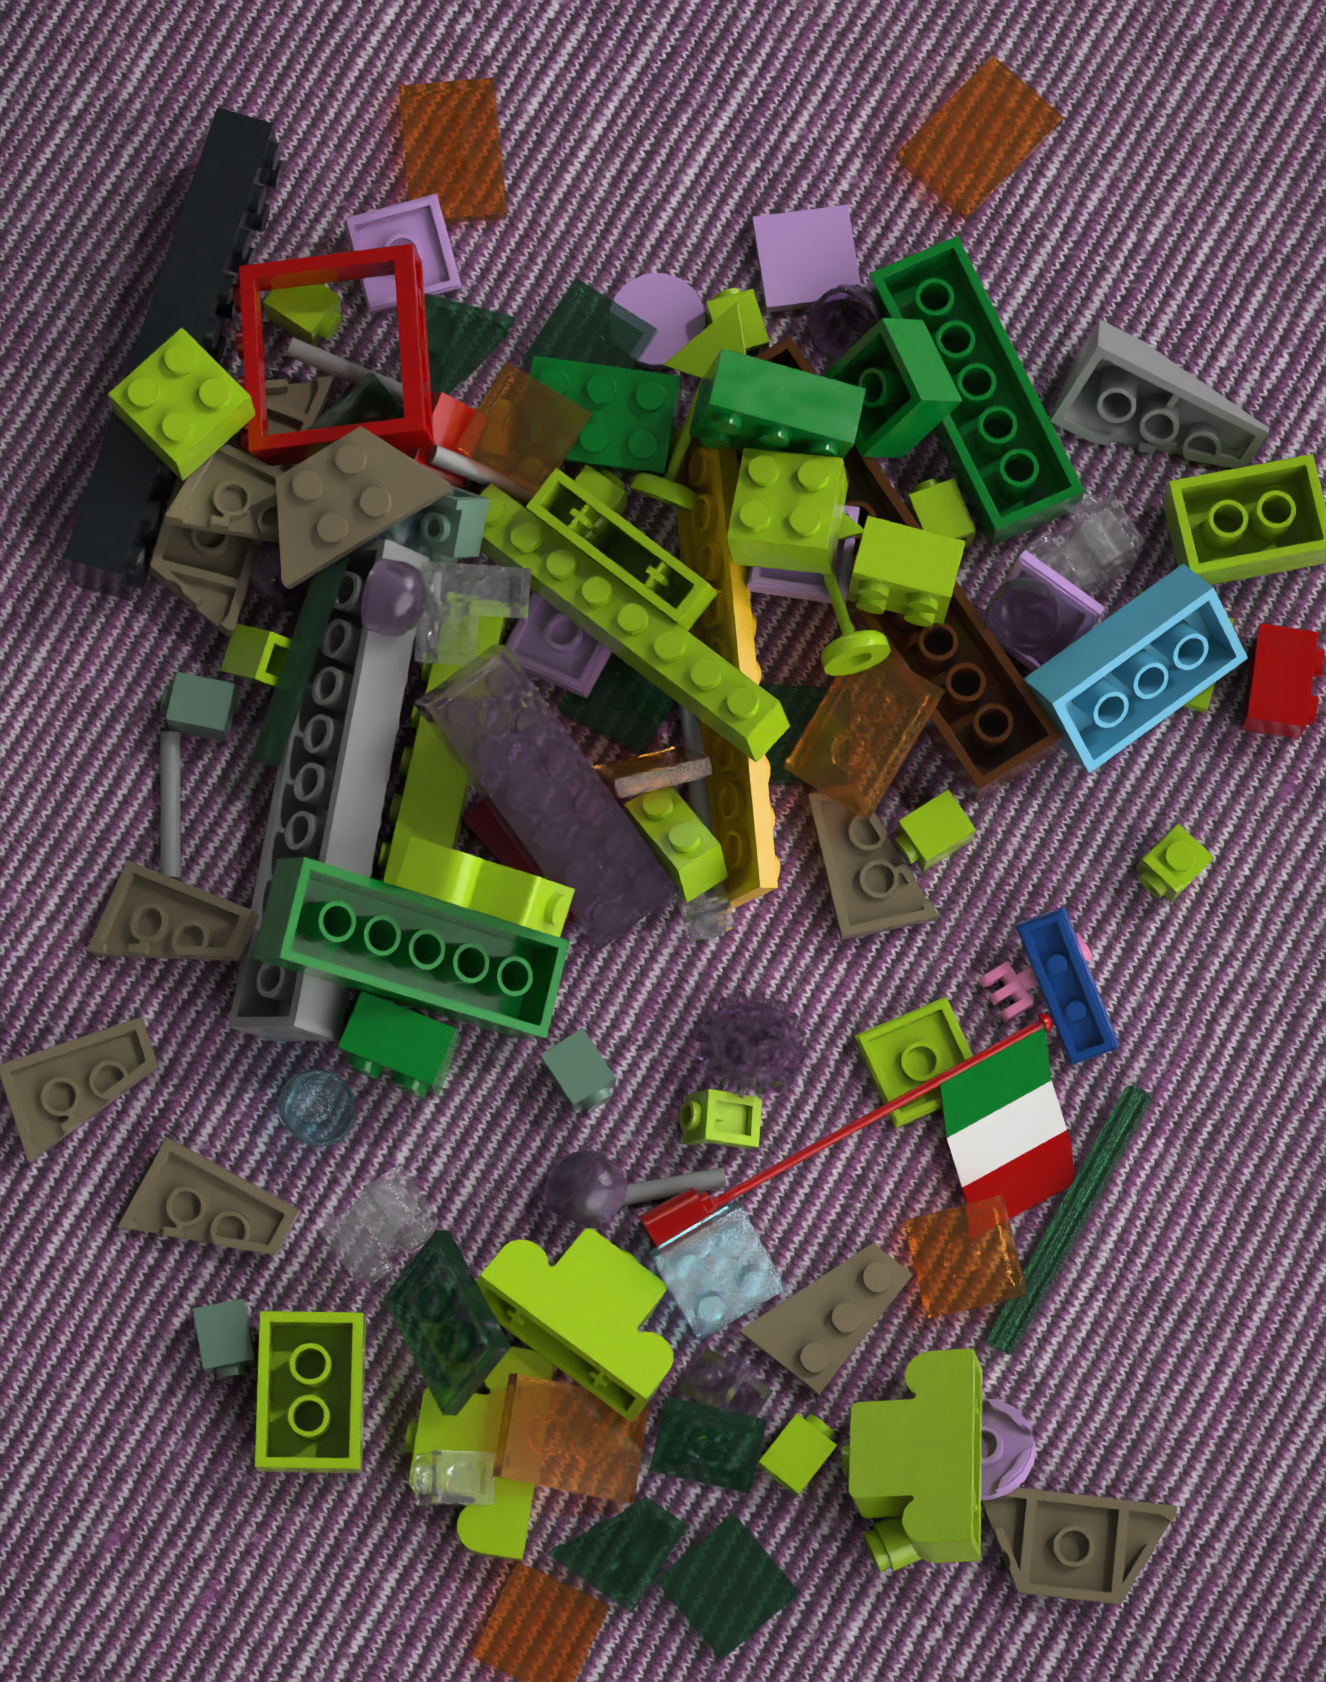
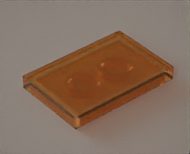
M993 55L896 153L895 159L961 218L967 221L1063 123L1064 117Z
M494 77L398 86L409 201L437 194L445 224L506 219L507 206Z
M889 656L869 669L854 674L837 676L783 768L859 816L869 820L945 690Z
M509 1373L492 1477L620 1503L634 1504L650 1402L646 1404L636 1419L630 1422L584 1387L518 1373Z

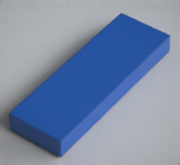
M1065 906L1019 922L1016 925L1017 931L1070 1064L1073 1065L1118 1049V1039Z

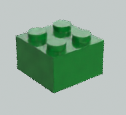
M881 318L823 375L826 378L866 388L855 438V444L861 457L903 458L963 402L923 320Z
M361 991L338 1048L347 1059L346 1064L350 1066L352 1071L374 1080H378L380 1073H384L394 1078L393 1083L397 1085V1089L424 1099L427 1091L439 1096L462 1039L456 1028Z

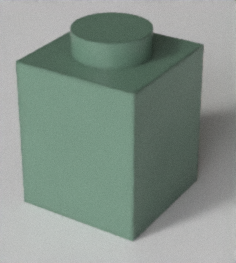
M176 672L174 685H166L164 688L160 714L166 715L165 719L170 731L228 743L239 694L235 683Z
M583 1027L540 1054L541 1065L573 1113L582 1107L587 1112H591L613 1096L610 1089L616 1086V1077Z
M244 1299L192 1309L203 1370L207 1374L216 1373L217 1380H227L247 1375V1366L257 1365L258 1362L248 1307Z

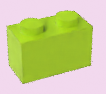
M666 779L624 804L634 840L686 903L728 878L720 843Z

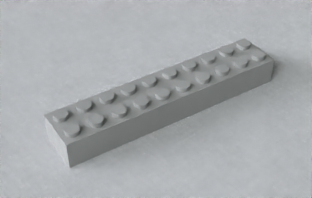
M388 539L372 540L319 571L314 577L302 644L308 647L292 692L251 910L260 916L242 954L228 1026L274 1042L340 1041L341 1030L345 1021L349 987L253 959L277 859L306 857L369 878L372 874L378 831L381 826L382 809L387 782L390 778V766L396 734L399 729L400 712L405 686L408 681V669L413 642L417 633V621L422 594L426 584L425 577L429 557Z

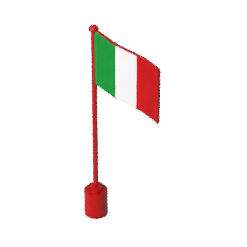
M1044 1013L1038 1014L1039 1020L713 1199L710 1198L706 1191L698 1195L694 1188L691 1187L643 1213L638 1218L660 1259L664 1261L715 1233L716 1228L713 1221L720 1218L716 1208L938 1086L940 1089L945 1138L965 1199L968 1242L1073 1185L1074 1162L1071 1140L1051 1079L1046 1032L1050 1031L1053 1024L1051 1017Z

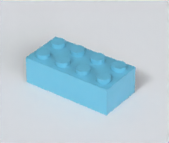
M1182 564L1033 671L1024 680L1063 737L1059 745L1060 748L1088 773H1091L1248 659L1214 588L1190 568Z

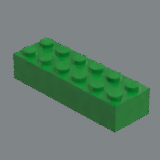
M955 236L870 273L866 294L878 319L923 320L963 400L933 431L990 547L1079 509L1085 490L959 237Z
M306 857L277 859L253 959L518 1039H547L569 940Z

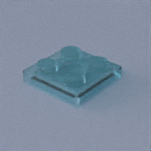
M736 1200L649 1252L690 1329L699 1341L786 1289L743 1207Z

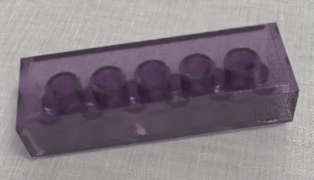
M493 644L414 703L536 875L575 889L567 917L586 945L601 950L679 891L507 646Z

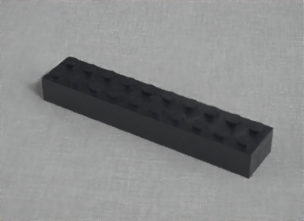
M217 107L125 378L181 328L218 364L220 363L226 343V337L221 336L226 319L233 321L237 314L233 301V285L239 283V266L254 263L256 250L251 245L256 231L262 233L265 230L270 214V204H266V200L271 188L278 189L284 173L285 161L280 160L282 145L276 140L273 123ZM114 411L63 558L75 586L131 602L135 589H143L147 581L150 561L145 559L151 542L157 543L164 515H161L166 497L170 498L176 479L179 477Z

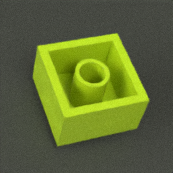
M183 328L179 329L108 393L115 414L182 481L256 416L251 396Z
M744 448L727 534L733 563L735 565L832 575L848 489L843 458Z
M867 516L847 600L856 602L855 606L858 609L868 613L883 614L885 610L903 614L906 621L924 627L933 626V623L943 625L966 541Z

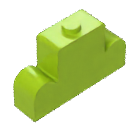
M557 467L526 506L536 517L687 631L690 630L718 594L707 581Z
M410 836L395 886L559 938L575 892L574 888Z
M591 1228L583 1230L555 1266L548 1264L547 1255L539 1245L522 1239L510 1241L480 1274L467 1300L630 1422H633L656 1393L673 1364V1351L670 1344L662 1336L654 1332H639L666 1292V1283L639 1264L638 1260L631 1253L620 1250Z
M501 1347L494 1350L486 1358L482 1368L483 1381L489 1392L488 1395L433 1386L427 1387L423 1393L419 1422H409L404 1452L413 1454L409 1475L411 1489L416 1493L471 1501L472 1504L467 1505L459 1515L457 1533L463 1546L477 1555L523 1562L555 1366L535 1350L518 1347Z
M974 1348L920 1353L911 1360L905 1372L906 1385L913 1399L857 1402L852 1405L850 1445H844L842 1448V1468L845 1477L849 1476V1494L863 1518L902 1516L903 1529L914 1551L923 1560L932 1563L981 1561L983 1370Z

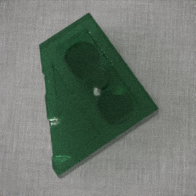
M425 293L431 392H443L452 396L513 331L516 317Z
M645 1497L628 1506L624 1512L615 1517L607 1518L590 1527L589 1531L564 1545L559 1544L548 1555L631 1614L688 1533L690 1527L653 1500Z

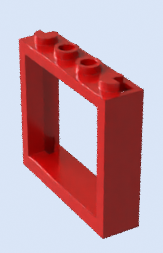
M413 243L239 266L240 284L233 285V301L236 312L238 314L241 313L242 330H236L235 343L239 359H244L245 376L238 377V384L251 396L256 414L240 429L244 451H249L253 458H257L271 466L301 463L360 426L398 450L435 446L423 265ZM395 275L404 418L268 435L260 292Z

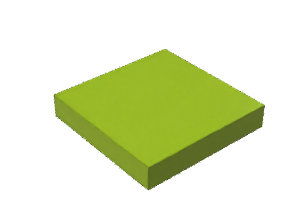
M947 997L906 1013L854 1037L883 1105L973 1056ZM939 1086L889 1113L888 1116L894 1129L942 1110Z

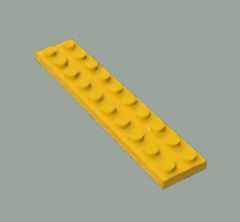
M683 426L676 430L673 451L675 449L676 443L678 441ZM692 437L675 481L693 490L698 498L694 512L676 508L681 562L707 581L718 594L688 632L759 685L761 668L758 661H756L754 642L757 625L756 618L751 611L750 590L747 588L750 567L733 563L727 541L739 476L736 449H712L703 445L701 439ZM701 721L713 836L721 845L728 878L711 888L713 910L734 909L778 888L777 880L780 873V864L775 855L773 840L775 813L770 806L768 788L770 763L765 754L757 763Z

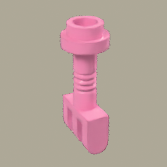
M1078 932L1075 933L1086 961L1092 959L1093 955ZM1007 961L978 979L983 989L994 985L999 980H1002L1004 983V987L989 996L994 1006L1009 997H1012L1015 1001L1013 1005L1004 1008L999 1013L1004 1023L1034 1006L1032 999L1027 993L1028 990L1038 985L1032 967H1028L1016 974Z

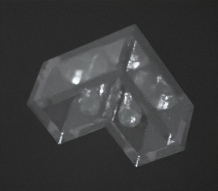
M1113 492L1101 499H1098L1096 495L1085 498L1071 509L1073 515L1070 516L1069 521L1065 524L1066 529L1064 532L1053 538L1049 534H1044L1029 543L1024 548V551L1026 550L1087 595L1131 570L1142 548L1144 539Z
M421 562L415 661L475 666L479 616L528 619L531 569L446 562Z
M401 1163L358 1192L360 1201L319 1229L321 1236L356 1285L365 1279L369 1285L377 1282L394 1269L391 1263L394 1258L406 1250L411 1255H414L436 1239V1236L433 1234L434 1230L439 1227L436 1212Z

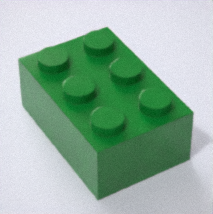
M721 348L701 380L689 436L701 439L703 445L717 450L734 448L743 451L744 448L844 458L855 443L866 388Z
M533 355L518 453L525 460L531 457L540 459L544 463L584 468L587 464L594 470L601 471V469H606L610 472L628 475L646 472L664 478L673 454L683 383L680 377L676 375Z

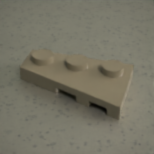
M225 443L188 476L165 515V524L279 543L276 477L284 472Z
M857 784L808 794L809 808L841 941L938 920L939 915L932 903L926 899L915 881V876L907 863H904L888 838L887 831Z
M127 860L86 952L94 956L240 961L260 915L251 909Z
M142 1017L0 1064V1077L29 1163L33 1162L159 1068Z
M166 1137L118 1227L263 1254L278 1255L302 1210L181 1143Z
M872 1243L740 1329L738 1333L819 1396L913 1274Z

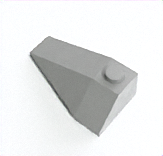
M1101 319L1078 353L1050 417V422L1091 443L1109 446L1110 442L1137 446L1139 452L1154 454L1155 450L1184 455L1186 460L1235 469L1246 467L1269 434L1267 426L1154 348Z

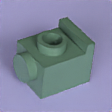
M452 486L453 491L423 508L416 545L429 549V559L443 564H457L458 558L479 557L490 499Z

